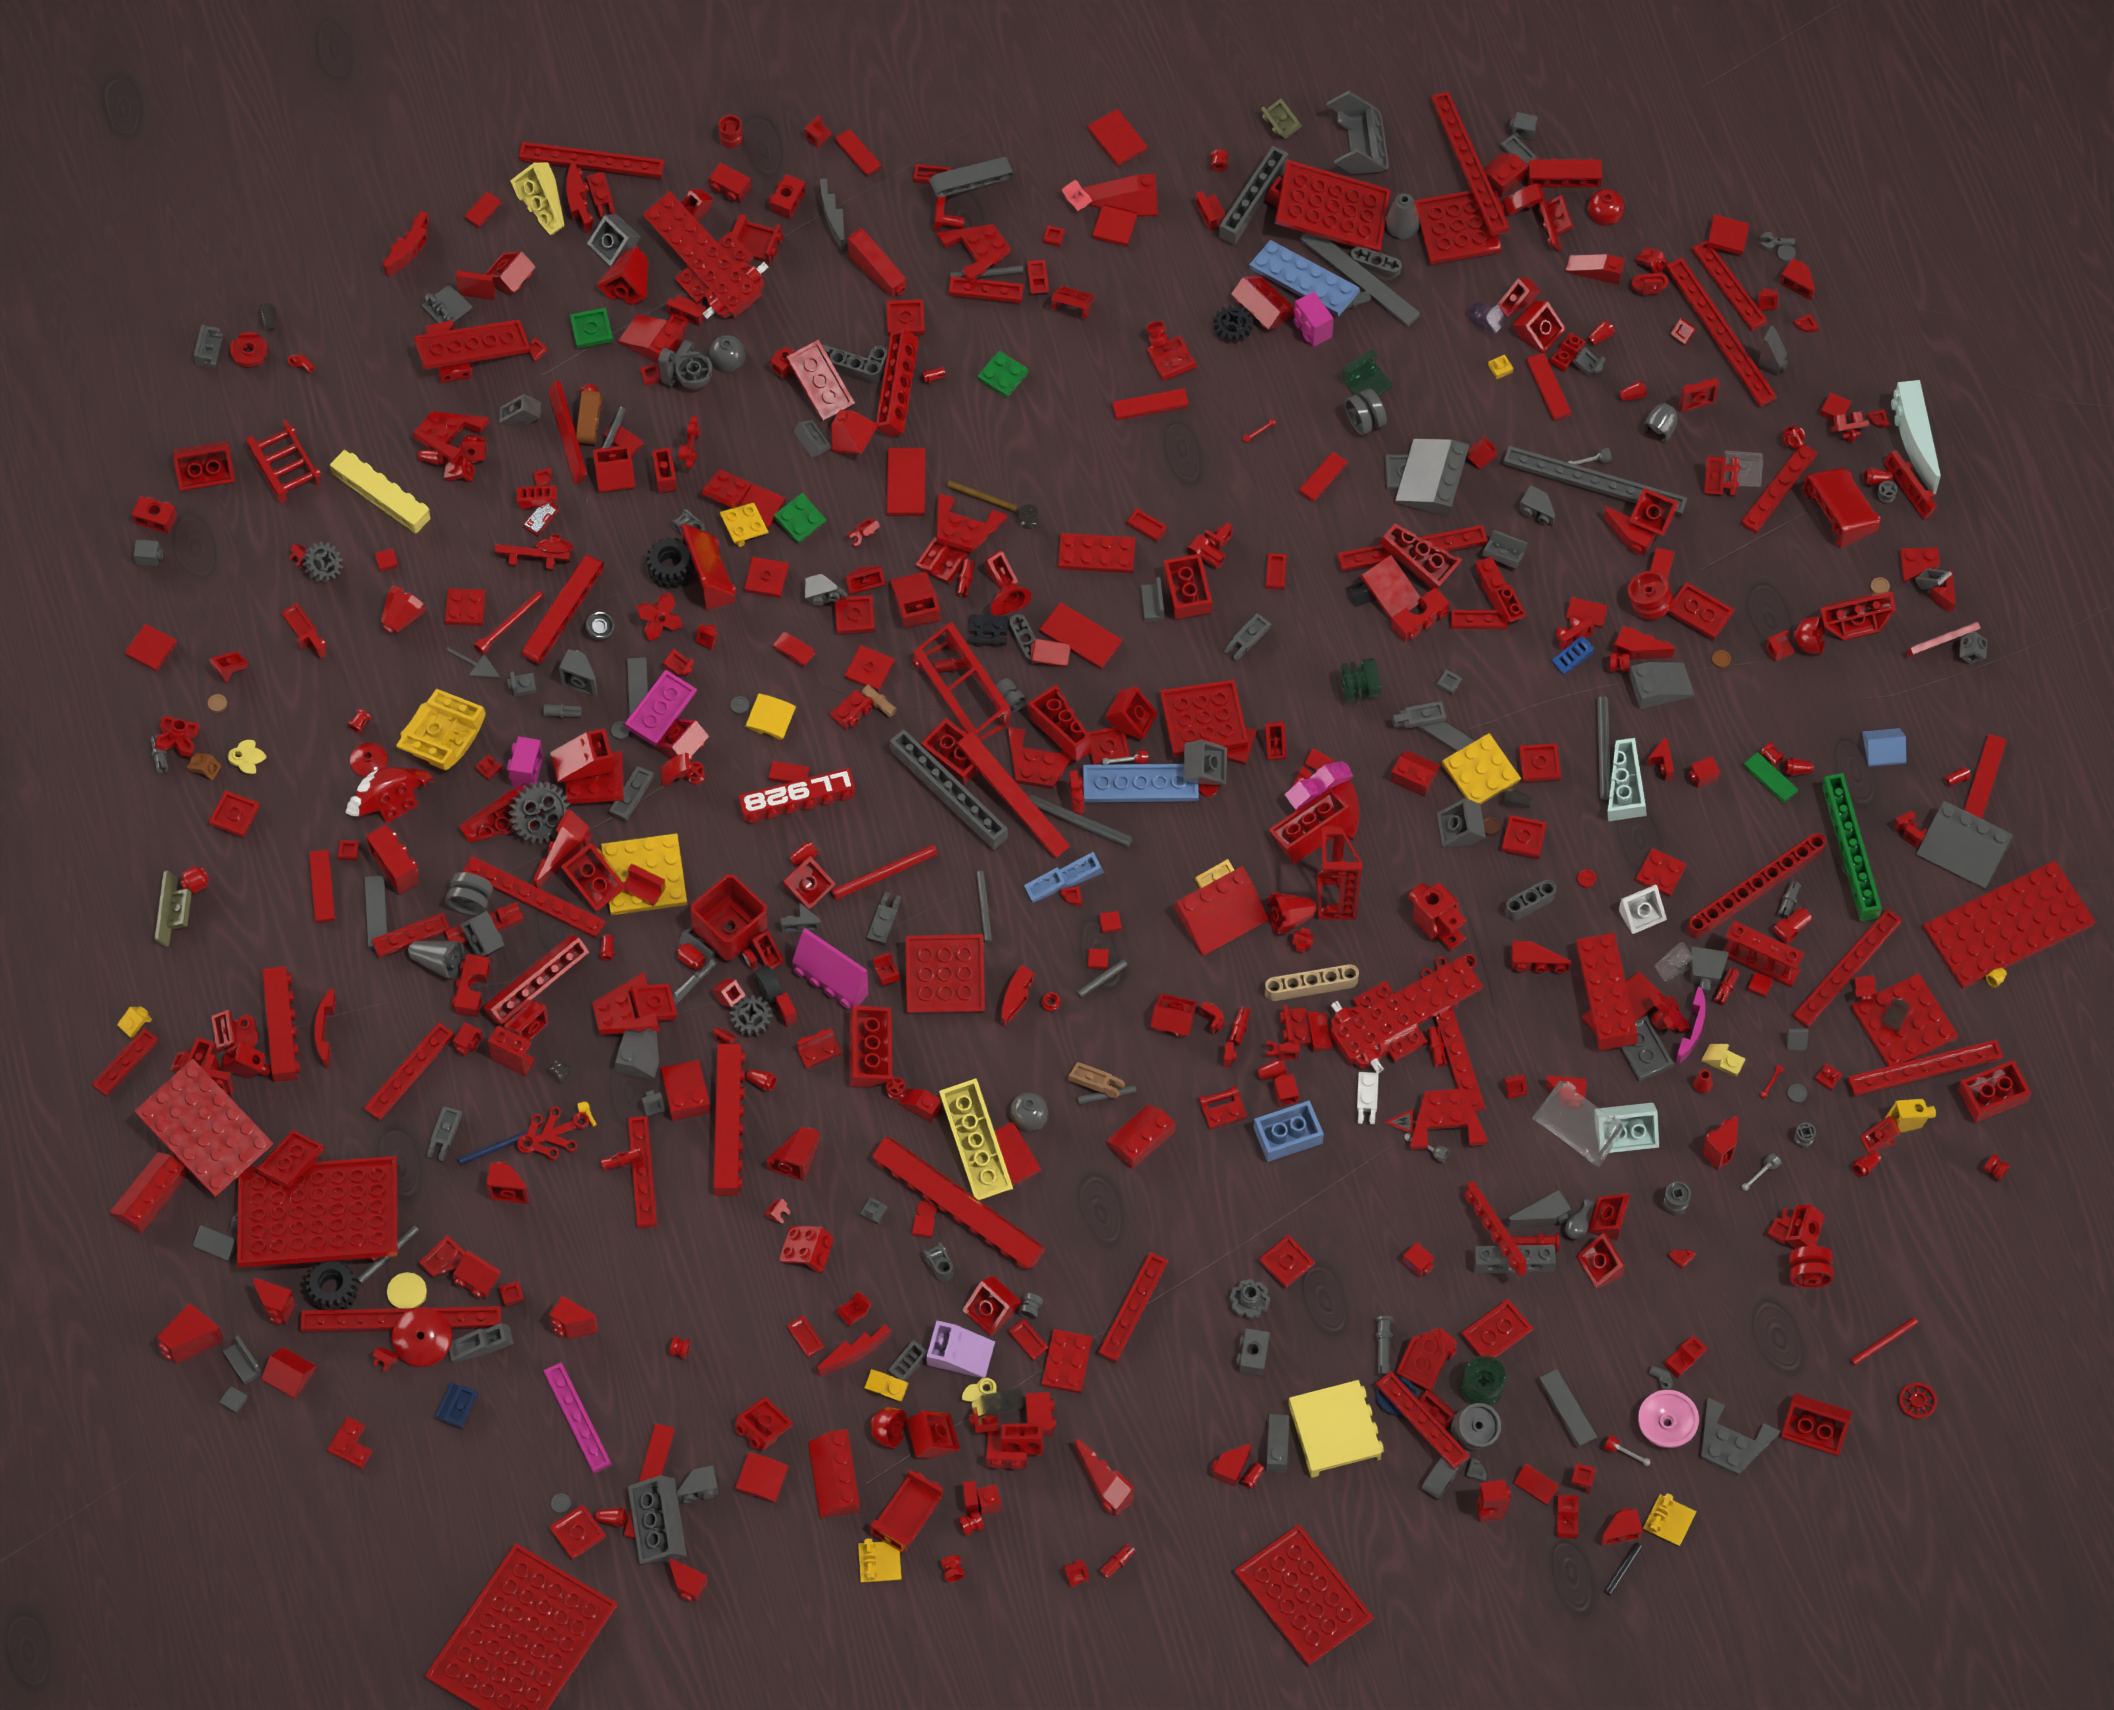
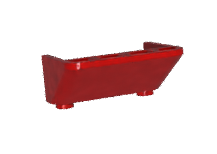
M681 524L682 539L688 546L704 590L706 610L735 602L734 595L737 594L735 584L730 583L718 551L720 545L717 537H713L712 534L688 524Z

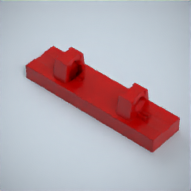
M1897 450L1890 452L1883 464L1888 471L1892 472L1893 478L1922 518H1930L1932 512L1937 507L1932 500L1935 495L1931 490L1926 491L1911 471L1914 468L1911 462L1905 463Z
M495 544L494 551L496 554L509 555V564L512 566L518 565L519 557L546 559V568L551 570L555 569L556 560L571 562L572 557L570 552L555 553L537 548Z
M516 902L488 913L493 919V924L498 932L524 921V917ZM460 925L445 931L448 941H458L463 946L469 944Z

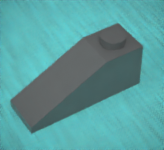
M1770 326L1763 341L1758 369L1779 376L1781 370L1785 371L1788 364L1786 360L1787 351L1775 327Z
M1558 1190L1508 1217L1507 1225L1509 1228L1554 1226L1557 1223L1563 1224L1570 1217L1571 1207Z
M1269 1414L1266 1472L1286 1473L1289 1415Z

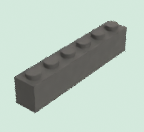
M1274 146L1271 147L1221 223L1219 238L1236 245L1264 202V198L1278 176L1282 175L1285 163L1288 160L1287 152Z

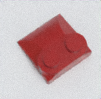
M811 856L805 859L782 881L785 890L793 894L808 910L836 885Z

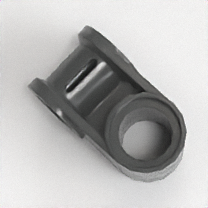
M686 509L682 511V514L676 520L673 519L671 521L673 528L680 534H682L681 524L684 523L705 531L704 524Z
M939 1242L937 1246L929 1250H922L927 1264L931 1267L937 1279L941 1282L950 1281L954 1274L953 1264L943 1244ZM942 1268L949 1269L947 1272L940 1271Z

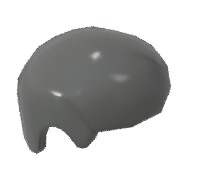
M595 612L588 617L586 630L592 638L603 640L613 633L615 624L607 613Z

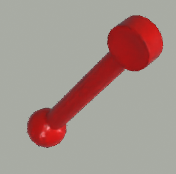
M1270 419L1268 424L1252 434L1244 435L1243 441L1245 443L1250 442V439L1270 426H1275L1276 421Z
M1782 1065L1776 1067V1072L1769 1084L1760 1093L1762 1098L1768 1096V1091L1777 1076L1783 1072L1784 1067Z

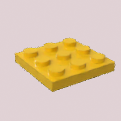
M1490 733L1442 760L1441 763L1464 797L1480 803V805L1521 780V777Z

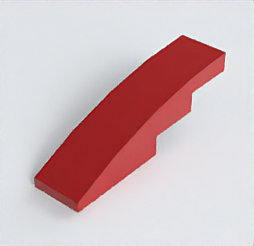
M884 1324L872 1337L865 1332L852 1345L845 1340L817 1367L818 1375L822 1377L859 1361L891 1337V1329Z

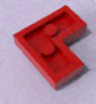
M347 1416L329 1445L327 1452L363 1470L373 1453L372 1450L356 1443L366 1428L365 1425Z

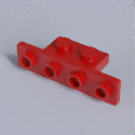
M1540 188L1543 200L1539 202L1540 207L1538 210L1540 215L1544 217L1545 222H1543L1546 232H1549L1550 235L1548 241L1552 248L1555 247L1558 251H1561L1562 247L1558 235L1573 229L1574 226L1564 197L1561 195L1547 202L1544 191Z

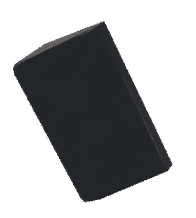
M1364 581L1346 587L1355 607L1376 600Z

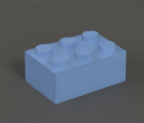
M1310 1100L1254 1119V1130L1267 1162L1323 1144L1324 1134Z

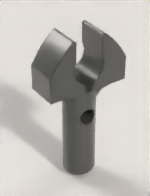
M1766 232L1760 237V241H1769V243L1761 242L1760 247L1765 251H1773V247L1776 245L1795 244L1794 238H1775L1772 236V232Z

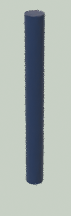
M528 1130L458 1158L459 1163L464 1165L517 1143L522 1135L527 1134Z

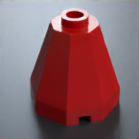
M394 585L388 592L381 618V623L384 625L382 628L391 634L393 632H400L420 617L427 608L409 592L401 593L403 589Z
M1276 892L1271 893L1267 900V907L1271 906V911H1268V918L1272 929L1275 932L1278 931V934L1291 931L1313 918L1314 912H1316L1315 902L1305 896Z

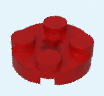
M244 332L238 335L235 341H232L230 352L236 365L254 367L264 363L268 348L265 339L260 337L259 334ZM248 347H251L253 351L246 352L244 350H247Z

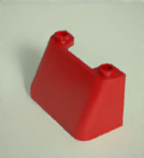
M1843 467L1812 473L1805 477L1802 492L1806 498L1811 497L1812 501L1816 500L1833 525V533L1836 532L1839 537L1835 542L1840 549L1879 531L1881 518L1877 512H1874L1861 493L1848 469L1846 470Z

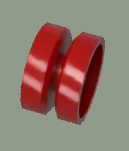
M1642 572L1636 575L1628 585V594L1634 611L1641 618L1657 619L1668 613L1673 606L1674 598L1667 578L1660 572Z
M1806 1246L1791 1251L1789 1253V1265L1792 1268L1790 1270V1282L1802 1288H1818L1831 1284L1834 1281V1269L1832 1268L1833 1252L1821 1246Z

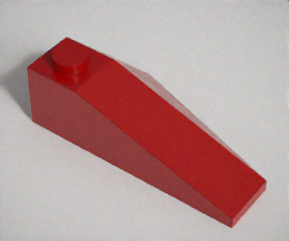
M1155 174L1134 175L1083 187V190L1092 199L1087 206L1101 209L1103 205L1136 213L1137 217H1154L1158 215Z

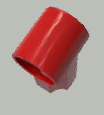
M1200 534L1186 548L1190 556L1201 554L1202 560L1215 569L1219 568L1226 558L1224 553L1213 547L1210 541Z
M1800 907L1787 919L1783 918L1774 926L1773 932L1788 944L1798 935L1802 928L1812 921V917L1805 908Z

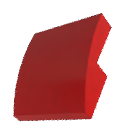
M1180 335L1169 339L1164 345L1147 348L1149 357L1163 381L1197 368L1195 360L1188 352V347Z
M934 537L915 566L923 572L926 571L929 576L950 585L963 566V560L969 556L965 551L937 542V538Z
M749 1452L735 1490L751 1497L757 1496L775 1503L789 1465Z

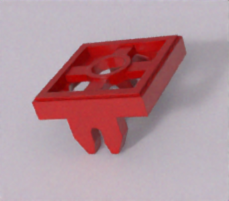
M1061 285L1052 294L1051 300L1053 302L1051 309H1058L1061 302L1083 308L1082 318H1087L1091 305L1094 302L1095 294Z

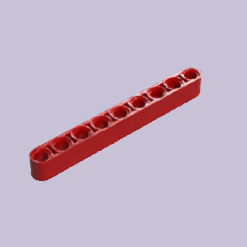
M1819 833L1812 834L1695 914L1689 921V936L1694 939L1703 937L1817 859L1824 852L1826 838ZM1814 843L1819 844L1820 847H1816V846H1814L1813 844H1814ZM1798 854H1804L1805 857H1800ZM1783 864H1789L1791 867H1785ZM1768 874H1773L1776 877H1770ZM1754 884H1758V885H1760L1761 887H1760V888H1757V887H1754L1753 885H1754ZM1739 894H1742V895H1745L1746 897H1745V898H1741V897H1739L1738 895H1739ZM1723 905H1729L1731 908H1725ZM1708 915H1714L1716 918H1710ZM1694 925H1698V926H1700L1701 928H1700V929H1696V928H1694L1693 926H1694Z

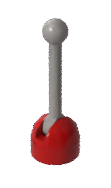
M1140 750L1133 757L1103 758L1102 764L1108 765L1109 763L1133 760L1136 764H1148L1147 750Z
M1610 1434L1603 1449L1609 1452L1620 1450L1641 1461L1644 1466L1650 1465L1648 1458L1644 1459L1621 1447L1620 1441Z

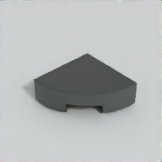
M1472 1457L1466 1478L1486 1482L1487 1475L1484 1467L1479 1460Z

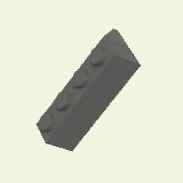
M660 1475L628 1486L640 1564L669 1562L671 1558L677 1560L686 1557L675 1478Z

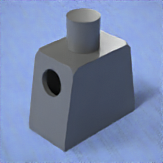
M1692 947L1690 953L1691 982L1699 984L1704 994L1710 993L1711 986H1719L1729 952Z

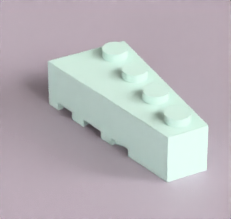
M1635 738L1617 740L1609 795L1608 821L1647 816Z

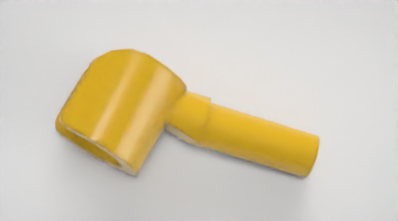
M585 1101L578 1103L579 1112L586 1113L591 1125L595 1127L597 1124L591 1115L589 1104Z

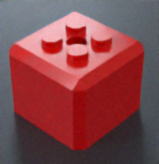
M727 874L691 904L692 930L724 960H733L751 945V938L767 929V905L735 875ZM727 924L735 926L731 931L726 930L724 927Z

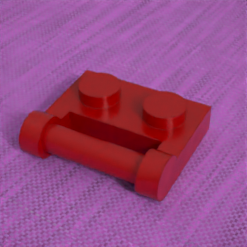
M1237 1086L1207 1097L1205 1095L1199 1097L1209 1130L1247 1119ZM1233 1097V1102L1213 1108L1208 1107V1104Z

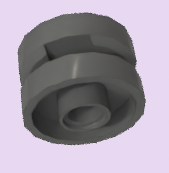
M1368 388L1361 391L1359 396L1352 395L1345 399L1348 418L1358 434H1367L1372 431V427L1378 429L1387 424L1384 407L1373 389Z
M467 872L455 873L450 883L451 889H449L445 898L446 904L451 909L464 915L477 916L485 912L488 907V900L492 895L493 885L485 878Z
M1475 1403L1459 1410L1454 1415L1451 1423V1432L1453 1438L1461 1447L1467 1450H1478L1491 1445L1499 1437L1501 1420L1498 1413L1491 1406L1485 1403Z

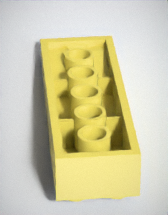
M977 1079L940 1090L939 1092L974 1197L982 1200L1012 1190L1013 1186Z

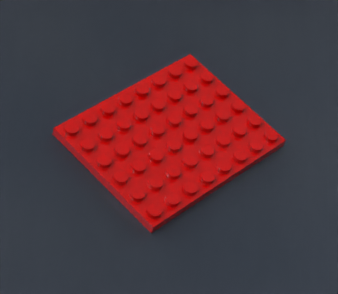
M396 1156L313 1162L289 1189L258 1174L257 1168L259 1166L249 1167L238 1177V1268L398 1256Z
M515 1543L426 1673L425 1679L477 1710H549L618 1607V1603Z

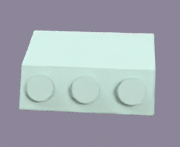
M1654 1103L1595 1109L1596 1130L1601 1154L1659 1148L1658 1114Z

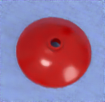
M416 1307L406 1311L396 1321L392 1332L393 1346L398 1356L406 1363L417 1367L431 1366L441 1361L448 1353L452 1343V1329L448 1320L439 1311L429 1307ZM423 1332L424 1338L419 1340L417 1338L418 1333Z

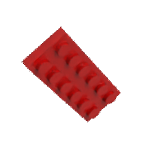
M520 319L414 337L424 370L530 353L531 349Z

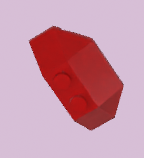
M1892 591L1841 600L1820 608L1823 627L1842 640L1880 632L1891 615L1896 611Z

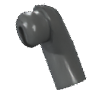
M1652 1365L1649 1374L1659 1379L1662 1389H1672L1673 1380L1670 1372Z

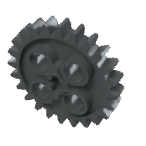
M538 781L536 786L530 782V788L524 785V792L518 790L519 797H513L516 803L509 805L514 808V811L509 812L510 815L514 816L509 821L516 823L512 828L518 830L517 834L519 836L523 835V839L526 841L529 839L530 842L534 843L537 840L541 844L543 839L549 842V836L556 839L555 833L558 832L556 829L567 810L565 807L569 806L570 803L564 801L567 796L561 795L563 791L561 789L556 790L557 786L554 784L550 786V783L545 782L543 785L542 782ZM549 796V802L544 805V798ZM528 802H531V808L529 810H526V804ZM553 814V821L548 823V817ZM536 820L535 827L530 828V823Z

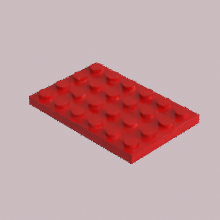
M1287 160L1275 224L1353 247L1380 252L1391 189Z
M194 1059L190 1060L134 1111L215 1198L274 1145Z
M1299 1524L1234 1571L1308 1666L1374 1620L1372 1614Z

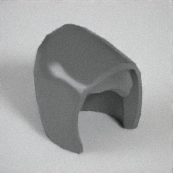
M1666 403L1658 404L1647 416L1643 424V431L1648 432L1649 425L1657 434L1663 433L1665 435L1662 440L1663 443L1668 441L1675 430L1678 420L1674 407Z

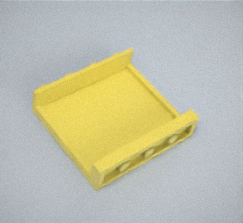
M1359 1380L1289 1398V1408L1311 1478L1319 1476V1471L1374 1457H1377V1460H1381V1454L1384 1452L1381 1440H1377V1425L1371 1421L1372 1410L1370 1404L1366 1405L1364 1399L1367 1397L1364 1386H1360Z

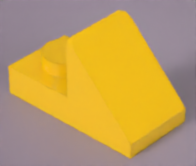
M871 1369L864 1388L902 1402L909 1383Z

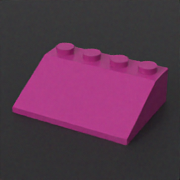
M804 928L792 961L794 973L801 978L805 977L808 979L809 983L815 988L819 987L824 990L828 997L840 1001L844 1008L852 1009V1006H859L869 995L867 970Z

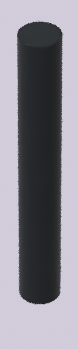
M1635 1543L1604 1591L1607 1595L1611 1596L1642 1549L1643 1546L1641 1544Z

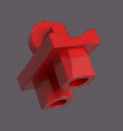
M1862 411L1850 413V424H1847L1846 414L1834 416V426L1831 427V432L1846 430V433H1842V438H1847L1850 443L1855 442L1856 436H1860L1861 432L1860 430L1855 431L1854 428L1869 426L1868 420L1864 421Z

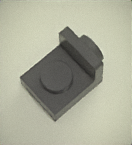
M514 671L510 672L511 678L507 680L509 690H513L514 697L537 693L533 673L514 676Z

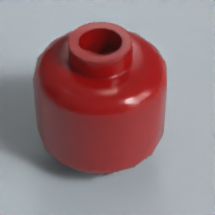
M193 866L181 874L182 881H180L183 889H188L192 894H196L208 886L210 878L203 867Z

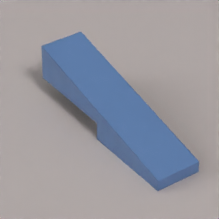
M1094 852L1060 870L1058 867L1025 884L1024 887L1032 902H1036L1059 892L1060 889L1069 888L1100 875L1104 871Z

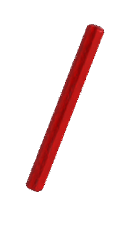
M934 845L923 848L832 889V895L835 899H840L936 856L937 849Z

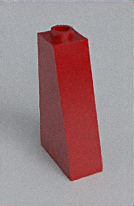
M862 227L848 238L849 258L892 298L901 295L906 290V277Z

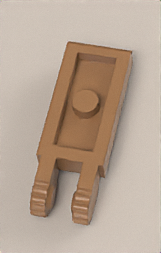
M1079 1062L1076 1063L1068 1076L1069 1081L1114 1098L1119 1096V1091L1116 1088L1121 1090L1125 1086L1124 1081L1112 1076V1074Z

